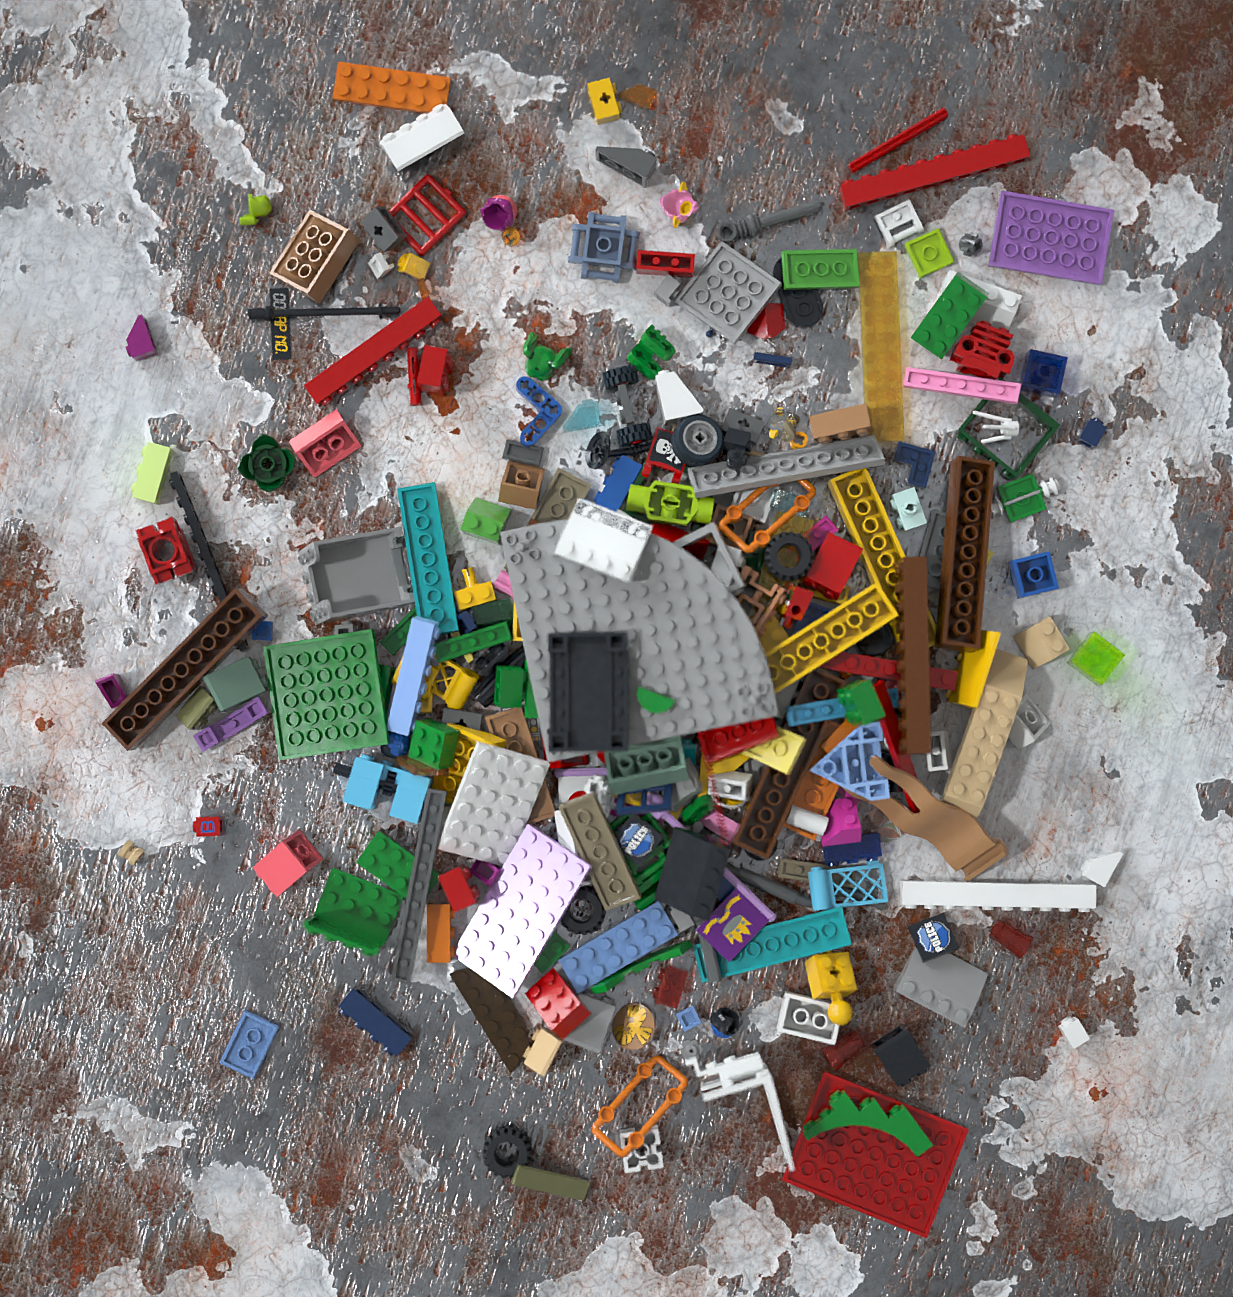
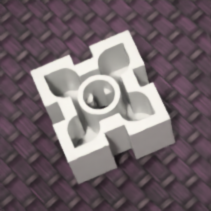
M658 1124L654 1125L645 1135L643 1146L646 1148H644V1152H640L639 1149H633L628 1156L623 1157L625 1173L641 1171L640 1166L648 1165V1170L664 1168L661 1148H656V1145L660 1144ZM635 1128L619 1130L622 1149L628 1144L629 1135L635 1132Z

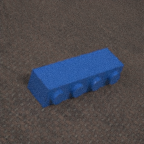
M624 455L620 459L617 457L612 465L614 471L611 475L607 474L603 485H605L603 491H598L593 500L596 502L595 504L614 512L620 509L629 493L630 484H634L643 465Z

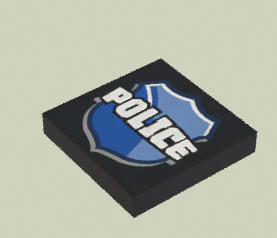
M637 814L631 815L615 836L622 853L639 867L644 864L664 837L662 833Z
M944 913L908 926L909 933L923 963L959 949Z

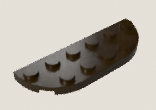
M462 968L451 972L449 975L511 1073L523 1061V1055L528 1047L529 1036L525 1021L508 994L471 968Z

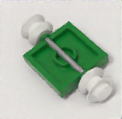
M1032 473L996 487L1001 501L994 498V503L991 505V518L994 519L997 513L1002 516L1005 509L1008 520L1012 523L1046 510L1042 494L1047 498H1050V493L1052 492L1058 495V490H1060L1058 481L1049 477V482L1041 480L1040 487H1038Z

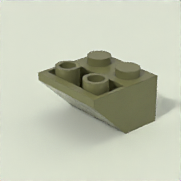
M199 686L177 713L176 717L189 730L203 729L208 723V716L211 713L214 714L219 707L211 692L204 686Z

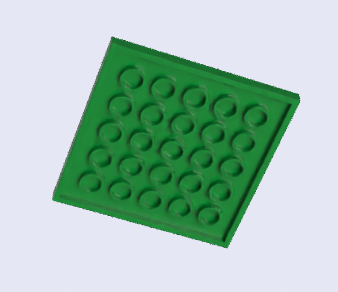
M374 629L263 646L279 760L390 744Z

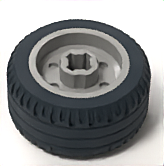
M694 414L687 416L676 426L672 433L671 445L674 454L682 463L688 466L697 467L710 464L723 448L724 436L721 427L715 420L706 415Z

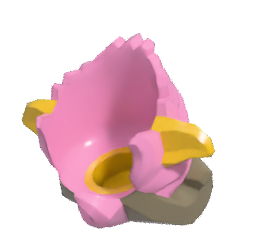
M682 182L679 189L671 190V192H668L659 200L664 212L673 220V227L675 229L691 225L693 216L699 208L696 197L687 191L686 182Z

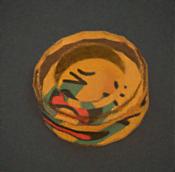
M507 227L502 233V240L505 245L514 247L519 244L521 234L517 228Z

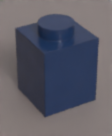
M1090 418L1085 422L1075 441L1093 450L1097 447L1107 427L1103 425L1104 423L1101 420Z

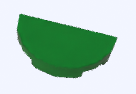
M638 687L637 690L639 703L645 710L651 713L665 712L676 701L642 687Z

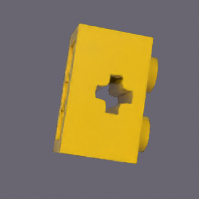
M610 78L587 83L597 125L619 120V113L622 112L620 101L616 102L614 95L617 94L615 83L611 84ZM603 98H606L607 104L604 103Z

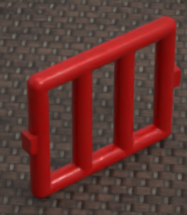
M426 174L389 210L393 217L402 210L430 238L421 246L400 225L407 234L403 242L406 241L420 256H424L466 215V210L451 196L452 193L447 188L444 189L430 174ZM427 184L457 212L450 220L420 192ZM414 196L443 225L436 234L407 205Z

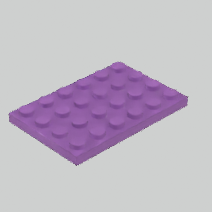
M1001 190L988 267L1100 286L1103 280L1114 210Z

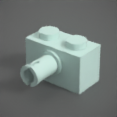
M915 487L890 496L889 504L892 511H895L898 517L895 518L898 529L906 532L927 524Z

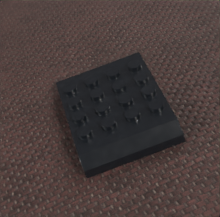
M626 631L548 633L550 695L548 752L628 751V633Z

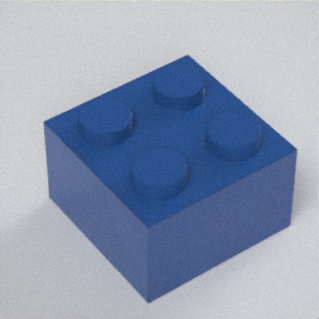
M1050 551L1008 562L1017 599L1059 589Z

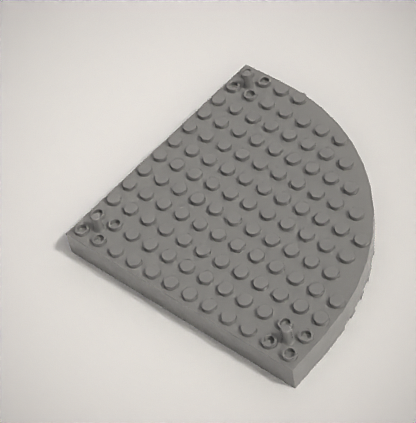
M569 520L534 524L500 532L548 762L595 753L548 752V732H550L548 633L625 631L628 633L629 746L780 714L767 656L752 621L727 585L705 564L686 550L650 533L632 582H627L555 553ZM638 687H642L676 701L665 712L651 713L645 710L639 703L637 690Z

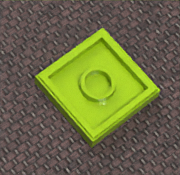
M939 228L904 243V247L919 279L954 264V259Z

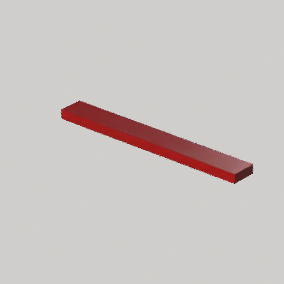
M878 680L873 685V688L885 713V716L878 720L894 766L918 779L910 755H902V751H899L898 741L902 738L901 731H898V719L885 681ZM903 789L910 811L914 814L919 813L920 809Z

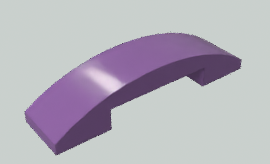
M258 696L225 718L196 733L193 737L202 752L258 721L267 715L268 711Z

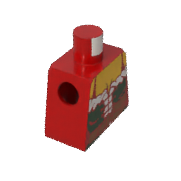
M786 581L784 589L786 590L785 595H787V598L782 605H778L777 611L783 614L779 625L790 629L793 619L802 620L814 592Z

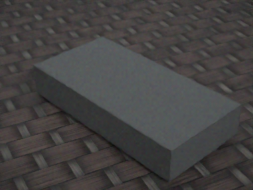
M506 440L502 459L540 467L544 448L538 446L527 448L522 446L520 442Z

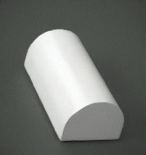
M792 805L785 823L823 836L829 818Z

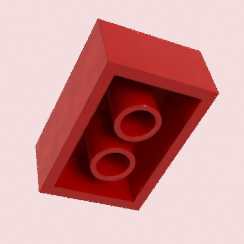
M424 345L417 384L423 393L444 397L445 392H449L450 381L448 377L449 373H453L454 362L448 349Z
M464 864L438 876L454 913L475 904L481 894L477 884L473 885L470 879L473 875L469 866L465 867Z
M552 968L525 992V995L548 1027L562 1040L592 1014L567 980L555 968Z

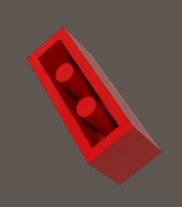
M638 250L636 274L667 276L669 274L670 276L692 278L695 254Z

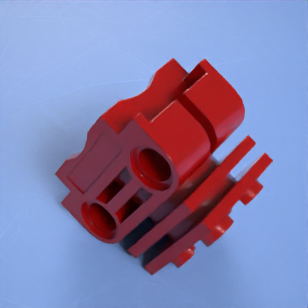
M977 321L971 328L970 335L962 337L955 345L949 361L957 363L956 371L962 374H971L979 378L992 380L999 379L1000 377L1004 379L1005 375L1010 374L1015 360L1013 352L1007 349L1014 335L1009 333L1008 329L1002 327L997 329L992 327V324L989 322Z
M171 516L168 519L157 522L158 529L152 524L136 530L138 543L143 552L150 575L153 576L156 585L174 580L175 575L179 578L195 572L194 565L196 563L185 533L179 527L174 517ZM172 542L175 549L174 555L168 561L163 562L160 555L161 549L165 544Z

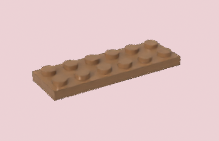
M522 705L521 708H511L485 717L490 734L507 740L505 749L539 759ZM546 777L526 825L555 816L554 811H556Z

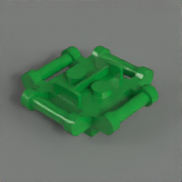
M647 813L641 818L645 821L648 820L650 825L662 833L664 837L662 839L663 843L657 845L645 862L656 854L660 859L638 874L635 869L639 866L624 855L635 882L639 886L644 883L643 880L663 867L666 855L662 850L668 847L671 841V837H668L651 813ZM621 815L609 823L612 831L627 821L631 815Z

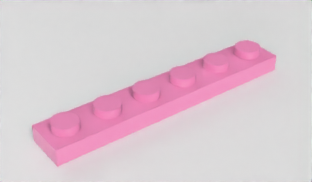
M910 367L906 368L903 382L904 388L1018 404L1021 390L1020 383Z

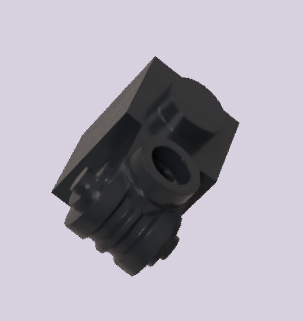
M728 428L723 441V454L727 455V467L730 469H738L741 465H746L747 453L751 452L753 447L750 432Z

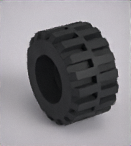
M783 532L780 535H776L767 545L764 553L765 566H767L768 572L773 577L780 579V581L792 582L798 580L811 569L814 561L813 547L808 543V539L802 537L801 534ZM784 546H793L799 551L800 561L797 566L786 568L779 563L777 558L778 552Z
M580 886L560 920L561 925L567 931H571L576 935H586L587 933L594 932L601 926L605 919L606 911L597 891L590 886ZM577 899H586L593 906V914L586 921H577L570 913L571 904Z
M499 1127L496 1131L493 1130L485 1141L483 1147L484 1164L488 1166L489 1172H494L493 1175L496 1177L500 1175L503 1179L506 1177L511 1179L514 1177L518 1164L528 1166L530 1163L532 1145L529 1142L528 1135L525 1136L523 1130H517L518 1127ZM503 1142L513 1143L519 1150L518 1158L512 1162L500 1160L496 1154L497 1146Z

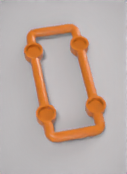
M807 479L796 480L809 492L806 495H798L794 500V506L766 531L756 532L754 541L750 545H747L726 525L730 522L739 521L744 509L769 487H777L779 484L758 487L739 505L729 506L726 516L719 522V529L743 552L752 553L758 547H766L769 544L770 536L797 512H805L808 509L810 501L816 495V488Z
M660 1055L653 1056L647 1063L639 1064L636 1076L609 1106H604L599 1110V1118L592 1125V1133L619 1157L628 1156L633 1149L642 1147L645 1135L671 1105L680 1103L682 1093L688 1086V1079L664 1057ZM656 1063H659L681 1083L677 1088L668 1090L665 1102L639 1132H633L629 1135L628 1144L624 1149H621L600 1130V1127L604 1123H610L613 1120L614 1111L642 1080L651 1077L652 1068Z

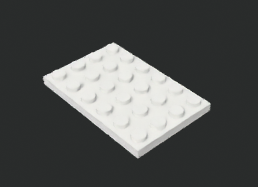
M477 741L438 840L437 848L503 866L524 831L550 763L542 759Z

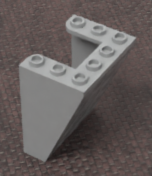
M401 527L315 541L299 551L298 562L303 567L302 580L307 586L306 598L308 603L311 604L310 616L311 620L315 622V626L415 603L413 592L410 593V588L412 587L407 582L400 548L403 547L402 543H399V537L403 536Z

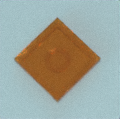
M397 756L396 759L399 765L413 775L447 776L449 768L437 770L408 756Z

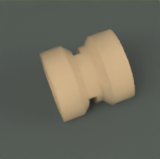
M128 840L118 852V856L122 859L126 858L129 864L135 866L144 855L145 850L141 847L137 848L134 842Z

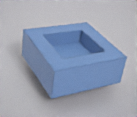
M693 1005L676 1013L684 1032L702 1023Z

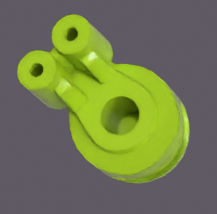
M248 194L249 213L239 217L240 225H255L259 222V219H256V217L267 216L272 208L269 197L266 195L252 196V194Z

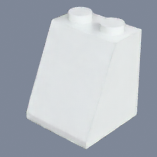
M663 370L658 372V375H655V386L665 426L680 423L690 415H703V408L674 371Z

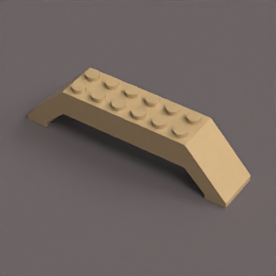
M999 649L995 650L978 707L972 709L945 788L939 799L948 805L964 809L976 819L984 806L1022 700L1028 664L1027 659Z

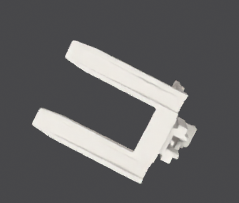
M759 1052L738 1058L730 1056L724 1059L725 1062L718 1064L716 1061L705 1064V1068L699 1069L696 1056L685 1059L686 1066L694 1064L697 1077L716 1073L720 1075V1079L700 1084L702 1091L723 1085V1088L703 1093L704 1101L756 1085H764L784 1157L787 1159L790 1171H793L794 1167L775 1088L765 1062L762 1063ZM751 1076H756V1078L747 1080L734 1085L732 1084V1082L745 1079Z

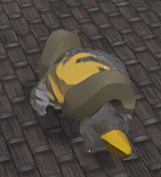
M783 407L777 408L768 423L763 427L762 434L772 439L783 440L784 442L792 441L796 436V427L800 422V417L790 410H783Z

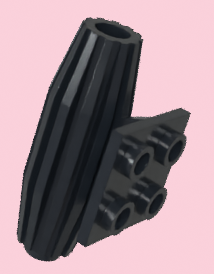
M503 643L497 644L489 648L490 652L485 657L481 656L476 660L473 668L481 676L484 675L486 677L472 695L484 708L494 703L497 665L520 666L525 671L526 655L524 645L509 654L508 651L510 649Z

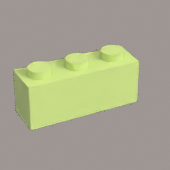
M151 442L144 446L142 450L143 461L142 464L138 465L136 472L138 475L137 482L133 483L131 489L133 498L159 505L173 456V449Z

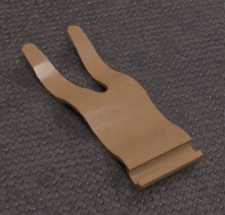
M879 756L871 757L870 765L881 776L892 780L903 788L920 809L919 813L914 814L892 796L887 799L870 801L842 787L851 796L877 807L900 830L912 836L923 838L933 844L956 872L960 869L964 872V880L967 882L1005 857L1008 853L1004 842L997 837L991 839L977 819L969 812L940 801L917 778L903 770L888 765Z

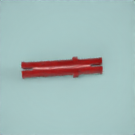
M410 347L406 348L409 379L407 389H409L410 406H421V389L417 384L419 375L418 348ZM412 360H414V371H415V374H413V364H412ZM414 379H415L416 394H414Z

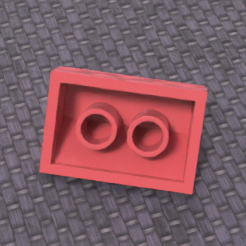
M337 409L289 441L295 453L314 478L361 447V444Z

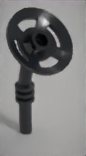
M598 432L591 438L586 449L585 458L587 466L591 469H598L609 457H619L622 455L634 457V454L638 456V453L642 455V452L650 450L652 442L642 445L637 444V446L634 444L633 447L630 445L629 448L610 450L608 434ZM592 454L595 455V459H596V461H595L594 463H593V460H592Z

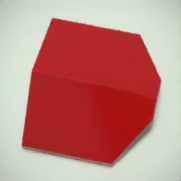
M768 303L747 329V333L761 339H769L784 331L783 304Z

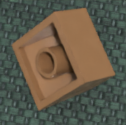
M508 461L500 485L498 502L536 510L545 469Z

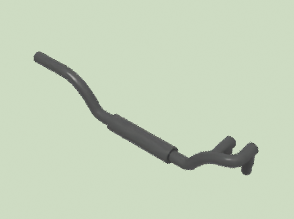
M701 822L693 824L691 831L719 839L717 834L703 826ZM727 862L726 868L742 883L791 904L795 902L804 907H812L811 898L798 894L799 891L743 867L741 869L734 867ZM841 887L848 894L853 890L852 888ZM856 890L851 897L861 901L865 894ZM840 891L835 895V897H846ZM885 903L868 905L882 911Z

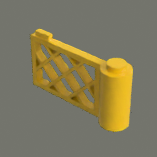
M452 660L444 661L446 664L440 662L435 667L441 669L443 678L435 680L431 692L444 699L449 709L462 710L479 675L469 668H463ZM451 666L456 670L454 676L447 677L445 667ZM445 681L447 688L445 693L438 689L437 682Z

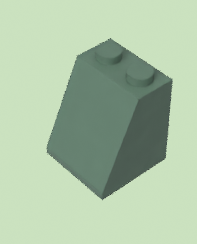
M247 656L203 677L221 712H229L268 691V682L264 675H260L258 671L260 666L255 658L252 659Z

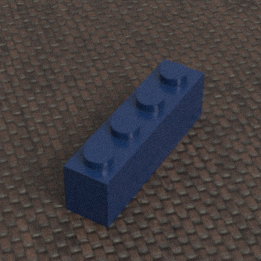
M354 987L338 1005L339 1011L346 1018L350 1016L355 1021L356 1027L362 1031L365 1029L370 1034L369 1037L375 1043L380 1042L384 1045L383 1049L391 1056L394 1054L397 1057L413 1038L411 1033L357 987Z

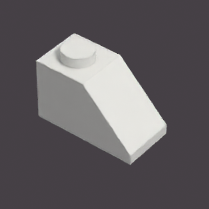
M731 771L710 775L715 777L709 780H716L711 783L717 784H708V795L713 793L711 791H715L716 793L714 794H720L718 795L720 797L745 801L752 792L753 774ZM709 786H711V787H718V788H716V789H714V790H711V789H713V788H709Z
M1113 851L1091 857L1088 861L1085 860L1081 867L1082 873L1080 875L1099 886L1105 887L1123 853Z

